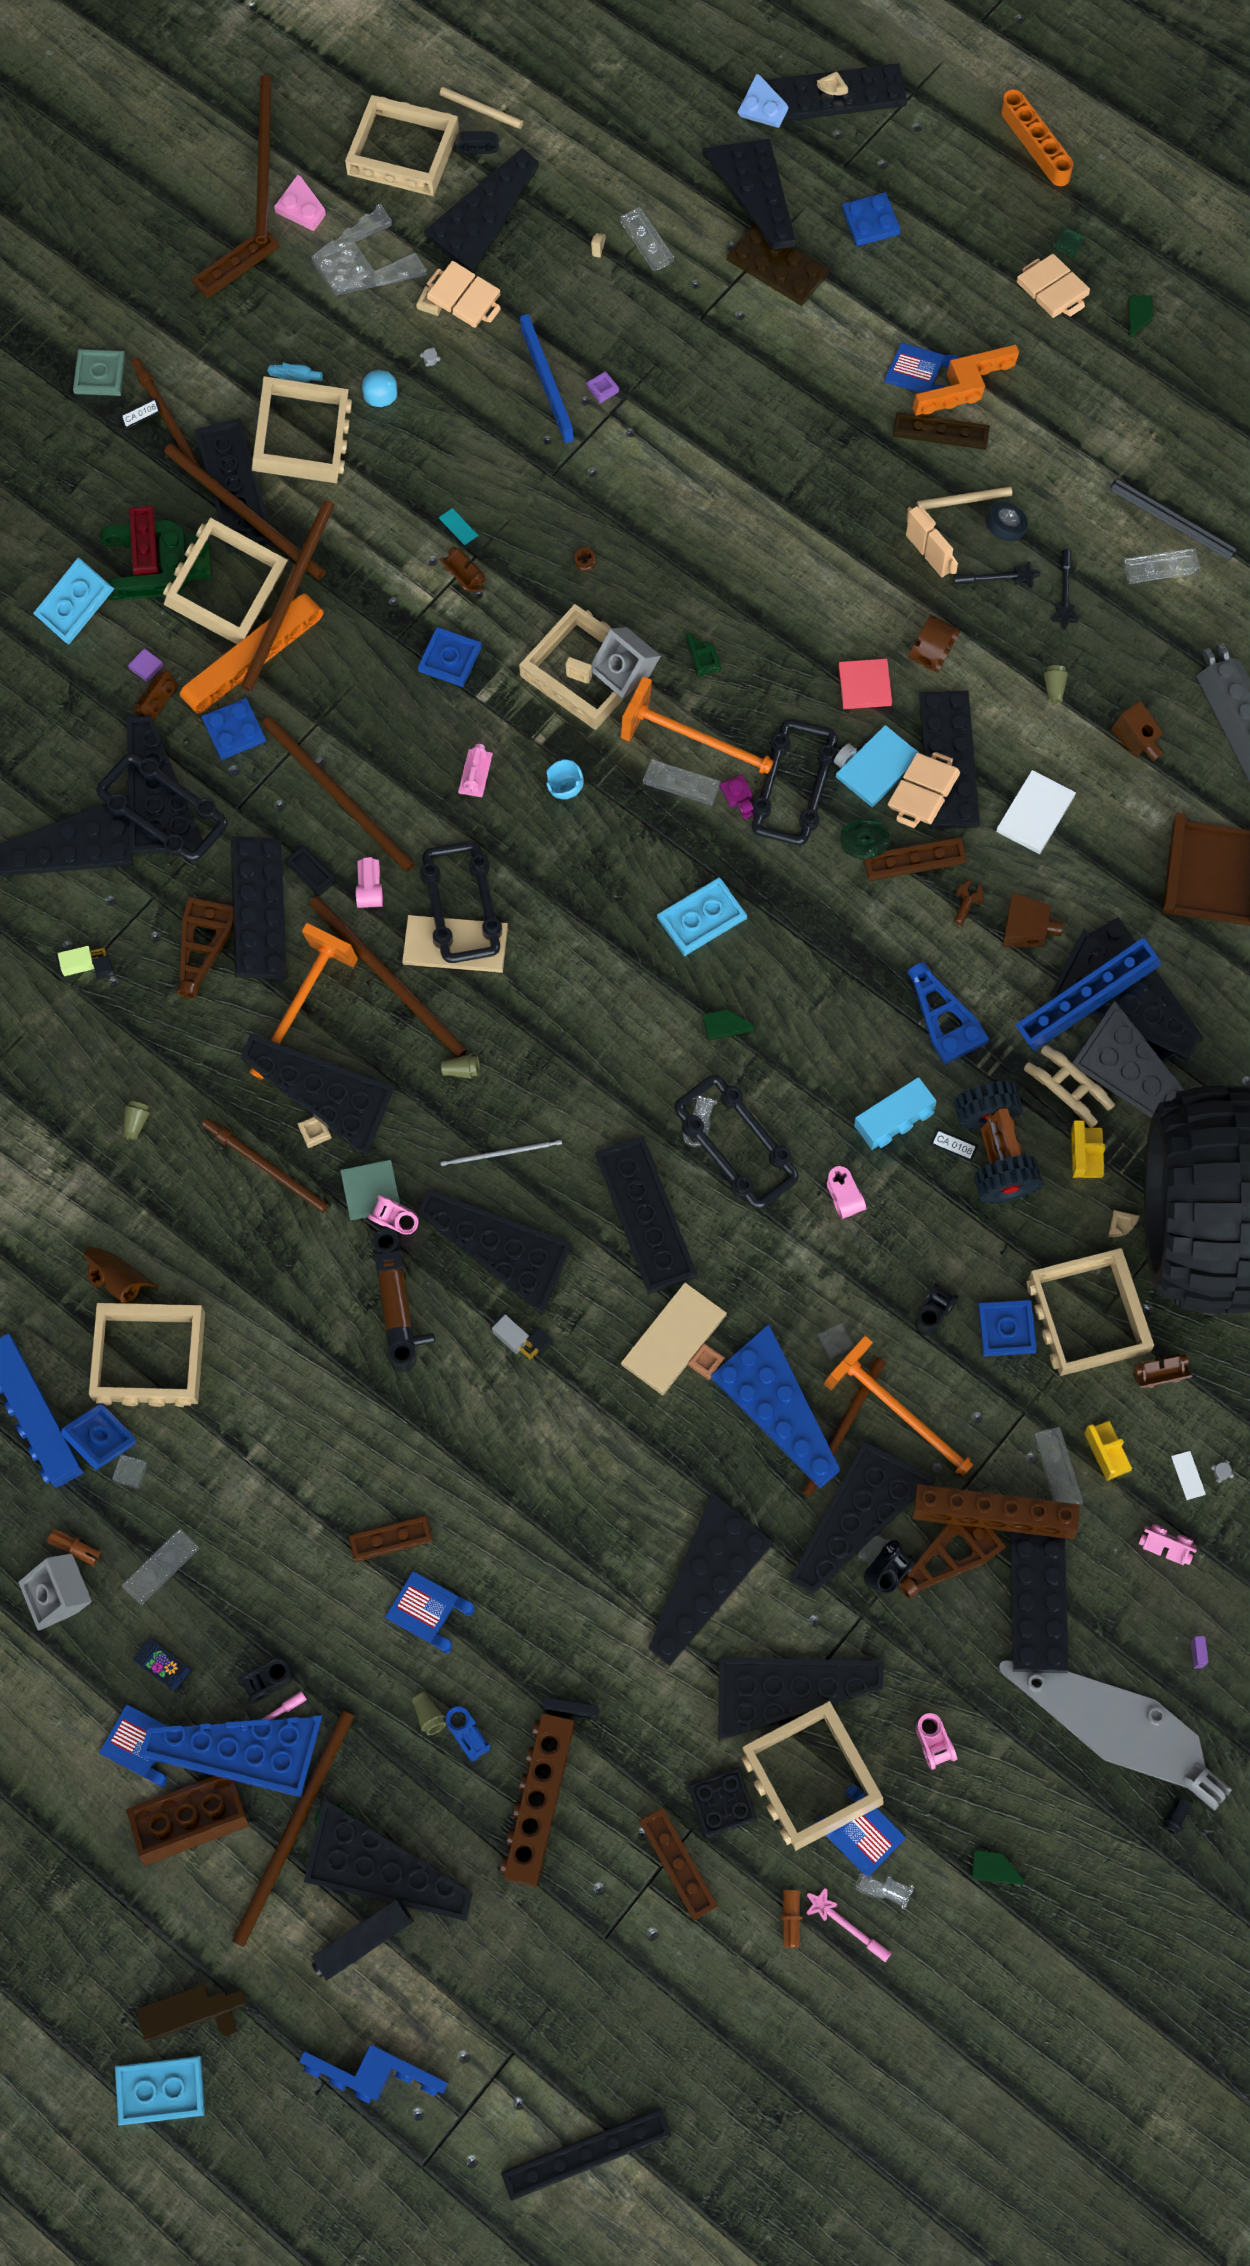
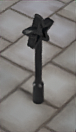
M1070 549L1062 550V606L1057 604V614L1051 618L1052 622H1061L1063 630H1066L1069 622L1078 623L1079 618L1073 614L1075 605L1072 604L1068 607L1069 570H1071Z
M1028 561L1024 568L1014 566L1013 571L1015 573L957 574L953 576L954 584H968L975 581L1016 579L1015 585L1025 582L1032 588L1033 579L1040 576V571L1031 570V564Z

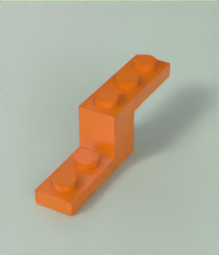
M1012 345L950 360L947 377L951 386L916 394L912 407L915 416L931 414L934 411L945 408L952 409L957 405L972 404L981 400L985 389L981 375H987L990 372L1001 369L1008 370L1015 366L1019 355L1017 346Z

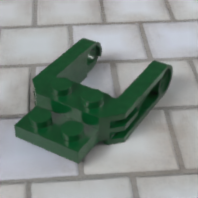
M171 520L155 521L156 544H160L161 569L163 573L108 579L106 581L114 590L107 599L120 601L166 596L163 592L169 582L174 583L177 576L174 573L180 562L185 564L188 558L185 556L189 545L191 542L196 544L199 539L196 536L197 533L184 534L183 529ZM130 524L112 525L102 528L101 544L103 546L131 547ZM210 537L177 594L185 588V584L188 581L212 579Z

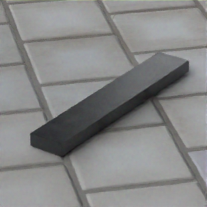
M662 2108L504 2171L501 2174L510 2200L513 2201L669 2138L672 2135Z

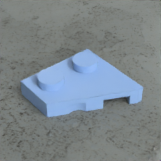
M756 74L738 110V114L742 118L779 128L788 110V106L760 75Z

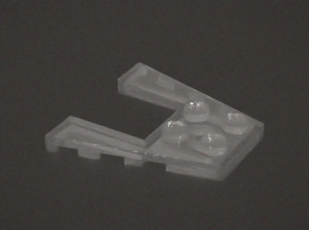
M378 204L376 209L369 215L366 213L361 217L359 223L351 229L348 227L343 231L342 236L336 241L332 240L311 256L313 265L334 295L427 275V269L415 253L374 271L355 242L392 226V220L381 204Z

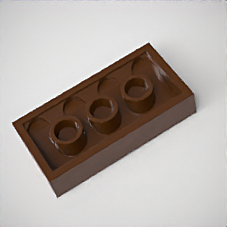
M218 1776L207 1778L126 1809L138 1855L144 1866L250 1826L236 1782Z

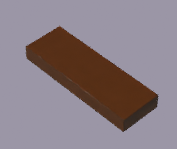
M427 1515L348 1535L355 1563L433 1543Z

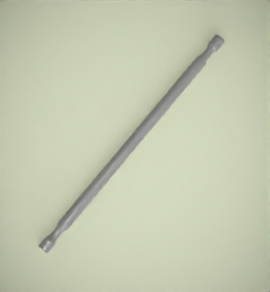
M562 1140L456 1158L450 1161H440L441 1166H446L448 1164L540 1149L551 1145H562Z

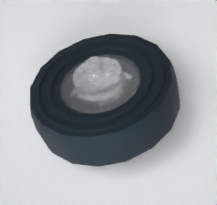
M994 503L986 514L985 522L988 529L1002 540L1012 542L1019 540L1027 531L1028 520L1021 509L1011 503Z

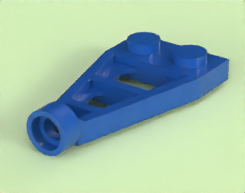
M925 962L913 966L908 971V975L914 984L931 1044L944 1065L989 1042V1038L977 1018L932 975ZM933 991H937L946 1002L945 1005L935 1010L930 1008L926 999V995ZM946 1012H952L961 1021L962 1026L944 1034L940 1030L937 1020L938 1016Z

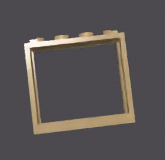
M371 95L345 160L347 175L434 196L456 136L459 133L458 116L431 110L427 107L422 108L410 105L407 102H398L386 97ZM376 114L445 131L429 173L360 156Z
M264 376L252 471L337 483L338 473L343 474L345 463L344 460H340V456L346 453L347 440H343V433L348 434L349 420L345 419V414H350L352 399H347L348 389ZM271 395L339 405L332 464L264 454Z
M210 518L206 525L201 524L196 534L199 538L196 544L191 542L185 553V556L188 557L185 564L179 563L174 573L177 576L174 583L169 582L163 592L166 595L164 605L238 644L248 636L288 560ZM210 534L272 567L240 627L177 594Z
M574 604L519 664L520 676L596 730L624 698L614 691L597 710L539 668V665L576 625L601 643L604 642L611 627L606 622H600L595 619L589 610L584 611Z
M1122 1248L1031 1271L1029 1281L1026 1282L1030 1296L1034 1295L1037 1303V1305H1034L1037 1319L1043 1322L1045 1328L1042 1329L1043 1339L1046 1345L1050 1344L1053 1353L1050 1354L1053 1369H1058L1060 1376L1140 1356L1152 1351L1154 1343ZM1111 1265L1137 1345L1066 1363L1041 1283Z
M97 1303L89 1387L91 1399L96 1401V1403H104L105 1405H111L112 1402H122L126 1406H137L138 1402L149 1403L150 1406L162 1407L165 1403H175V1406L178 1407L198 1404L205 1311L202 1305ZM106 1320L192 1322L187 1389L100 1387Z
M830 1701L742 1747L745 1756L741 1757V1760L747 1772H754L757 1778L754 1781V1785L761 1797L766 1795L770 1802L766 1807L774 1821L779 1819L783 1829L779 1830L787 1845H793L795 1851L884 1804L883 1796ZM824 1719L864 1790L866 1797L797 1833L756 1754Z

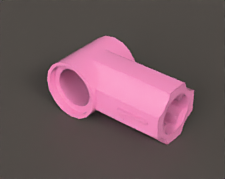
M372 857L363 858L358 861L357 908L383 907L379 860Z

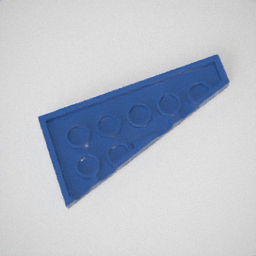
M768 1324L711 1375V1379L821 1489L840 1469Z
M323 1715L310 1718L294 1717L282 1720L265 1719L226 1722V1724L148 1728L140 1757L301 1797Z

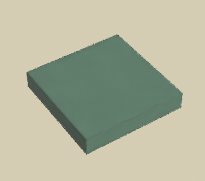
M78 349L73 385L74 394L121 396L126 358L125 351Z
M391 1160L340 1170L351 1221L367 1218L369 1214H372L378 1202V1194L384 1195L400 1204ZM384 1206L381 1214H384L386 1206Z

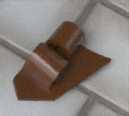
M87 1246L83 1257L90 1262L88 1278L93 1286L100 1287L106 1285L107 1291L123 1304L130 1303L136 1298L140 1286L158 1289L155 1283L115 1254Z

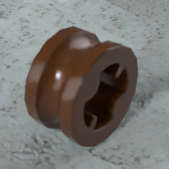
M583 547L575 552L574 561L578 570L587 572L595 567L596 559L592 549ZM583 556L588 557L587 563H582Z

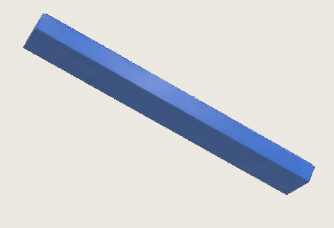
M529 314L522 315L520 318L521 332L565 443L574 441L573 427Z

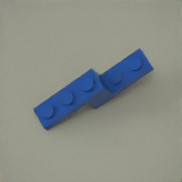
M370 2045L356 2076L305 2051L299 2061L306 2065L303 2071L317 2078L322 2073L331 2078L329 2084L343 2091L346 2086L356 2090L354 2096L368 2104L371 2099L379 2100L393 2069L397 2071L395 2077L409 2084L412 2079L422 2083L420 2089L436 2097L437 2092L444 2094L449 2085L447 2082L373 2045Z

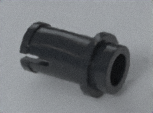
M1176 1797L1167 1818L1162 1820L1164 1823L1162 1828L1173 1835H1178L1179 1832H1182V1824L1192 1808V1804L1183 1798Z

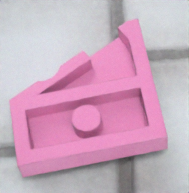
M299 175L296 176L274 206L275 213L312 231H315L326 215L325 208Z

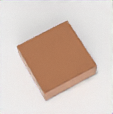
M703 1343L688 1362V1366L710 1380L711 1375L718 1370L725 1358Z

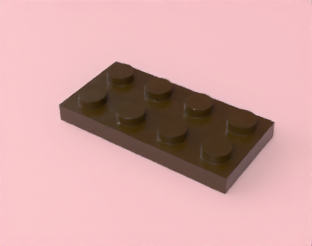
M756 224L749 228L727 254V261L800 306L804 305L829 275L828 268L794 247L772 250L760 234Z

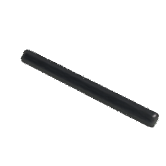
M1116 478L1112 483L1110 489L1112 492L1224 558L1231 560L1237 551L1235 546L1121 479Z

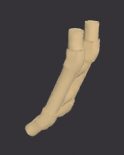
M1048 1045L1042 1048L1041 1054L1051 1059L1053 1063L1061 1068L1053 1077L1042 1068L1030 1062L1024 1067L1025 1072L1048 1087L1071 1107L1090 1128L1094 1127L1098 1121L1090 1113L1091 1111L1079 1101L1088 1091L1107 1111L1115 1106V1103L1108 1097V1094L1101 1086L1094 1083L1071 1063L1064 1054L1052 1049ZM1069 1074L1081 1084L1072 1094L1060 1085Z

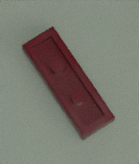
M154 507L129 508L134 575L158 573Z

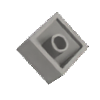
M629 628L610 629L591 663L592 673L619 696L626 698L638 687L643 676L648 678L651 675L661 655Z
M72 1553L46 1558L18 1582L37 1630H42L79 1613L92 1602Z

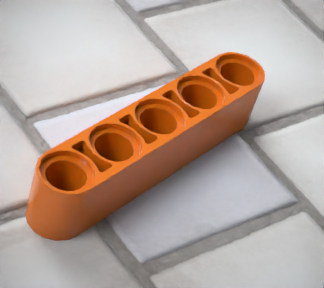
M1008 90L1003 96L1002 117L1049 180L1056 186L1067 185L1071 179L1073 169L1072 159L1024 95L1018 90Z

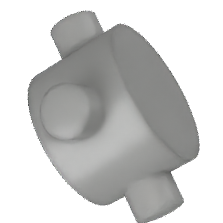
M435 348L426 349L424 353L420 354V357L424 358V363L427 367L435 365L437 361L440 362L441 357L437 356Z
M1224 1460V1462L1219 1463L1217 1466L1212 1465L1211 1467L1214 1470V1476L1217 1478L1216 1481L1219 1483L1228 1479V1477H1234V1473H1231L1232 1469L1229 1461Z

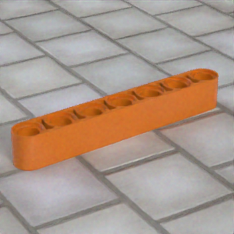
M301 594L291 602L265 663L316 624L322 617L323 610L307 594ZM270 619L182 688L180 697L196 713L199 714L205 711L243 681Z

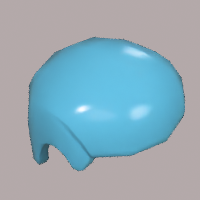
M385 370L370 371L362 381L364 400L376 407L390 405L397 398L395 377Z
M563 759L557 761L547 770L548 781L546 784L552 796L559 799H569L578 795L583 787L584 778L580 767L573 760Z

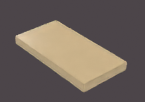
M408 915L403 965L503 973L508 923H501L502 936L499 938L500 951L498 954L476 960L448 963L443 960L440 949L433 943V932L436 929L434 917ZM444 918L445 926L453 934V943L450 946L451 953L490 947V941L482 933V925L485 921Z
M684 1283L624 1358L621 1365L663 1396L686 1368L688 1362L701 1345L708 1340L727 1316V1313L687 1283Z

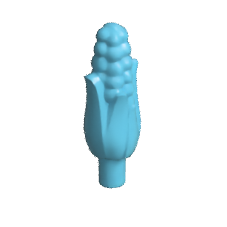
M283 362L282 365H270L267 369L270 376L297 382L309 383L311 380L321 382L323 377L322 372L311 371L310 367L301 364Z

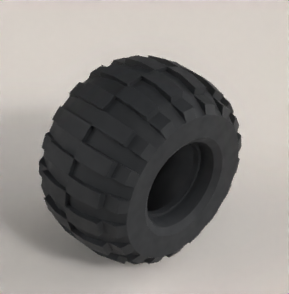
M1200 1086L1178 1091L1176 1098H1173V1100L1160 1102L1151 1118L1146 1148L1144 1191L1148 1264L1151 1278L1158 1294L1162 1298L1174 1299L1175 1304L1180 1309L1199 1313L1250 1312V1087Z

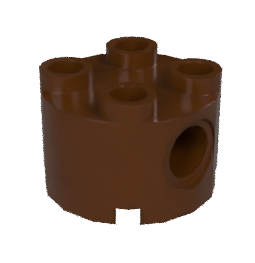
M930 614L908 658L938 673L961 630Z

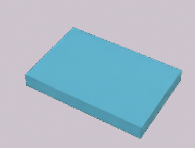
M78 557L33 614L64 642L70 644L114 588Z
M885 725L836 773V778L873 808L903 778L916 753L919 752Z
M718 877L658 913L657 919L682 954L686 956L746 920L747 914L722 879Z
M201 2056L115 2066L119 2126L205 2116Z

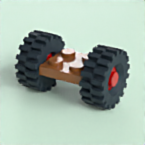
M996 1081L994 1084H991L989 1082L985 1083L984 1086L978 1085L974 1089H967L965 1093H960L958 1097H955L954 1106L960 1127L965 1130L980 1128L990 1162L985 1167L979 1168L973 1175L980 1201L985 1204L990 1202L991 1204H996L997 1202L1005 1203L1009 1200L1015 1201L1017 1198L1027 1197V1194H1033L1035 1190H1040L1041 1186H1043V1180L1037 1159L1029 1155L1022 1157L1021 1145L1016 1140L1014 1132L1015 1124L1013 1119L1023 1111L1015 1083Z

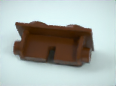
M453 546L448 551L449 557L439 559L445 566L446 571L455 576L463 589L469 592L484 590L481 585L486 581L485 574L474 563H470L466 567L470 558L461 548Z
M167 670L163 673L160 672L158 675L155 674L154 679L146 689L149 694L143 693L139 701L135 703L134 712L137 715L151 716L154 721L173 694L178 684Z
M1177 1353L1162 1357L1163 1366H1159L1157 1358L1141 1361L1138 1365L1134 1366L1135 1373H1133V1377L1140 1388H1153L1159 1384L1180 1382L1183 1379L1191 1378L1192 1375L1186 1367L1189 1364L1187 1355Z

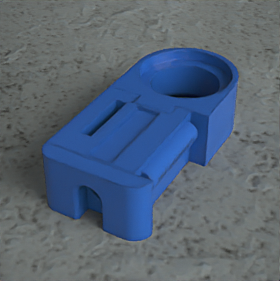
M454 1707L448 1711L446 1724L470 1761L478 1760L482 1754H486L491 1750L490 1744L485 1745L487 1742L477 1727H475L477 1726L475 1721L465 1708ZM458 1712L466 1716V1723L460 1728H456L451 1724L452 1715Z

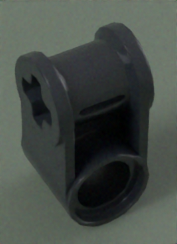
M935 1283L918 1312L915 1321L917 1331L925 1336L934 1334L945 1317L953 1309L959 1296L949 1294L940 1288V1284ZM929 1316L935 1323L926 1324L923 1322L922 1317Z
M897 1540L890 1541L882 1548L880 1554L866 1569L864 1582L874 1590L889 1594L896 1589L905 1575L912 1570L915 1565V1558L907 1555L901 1549V1544Z
M273 1659L258 1668L242 1674L238 1681L244 1685L249 1696V1704H254L265 1699L271 1693L287 1686L293 1679V1671L285 1661ZM277 1667H284V1676L278 1680L273 1679V1671Z

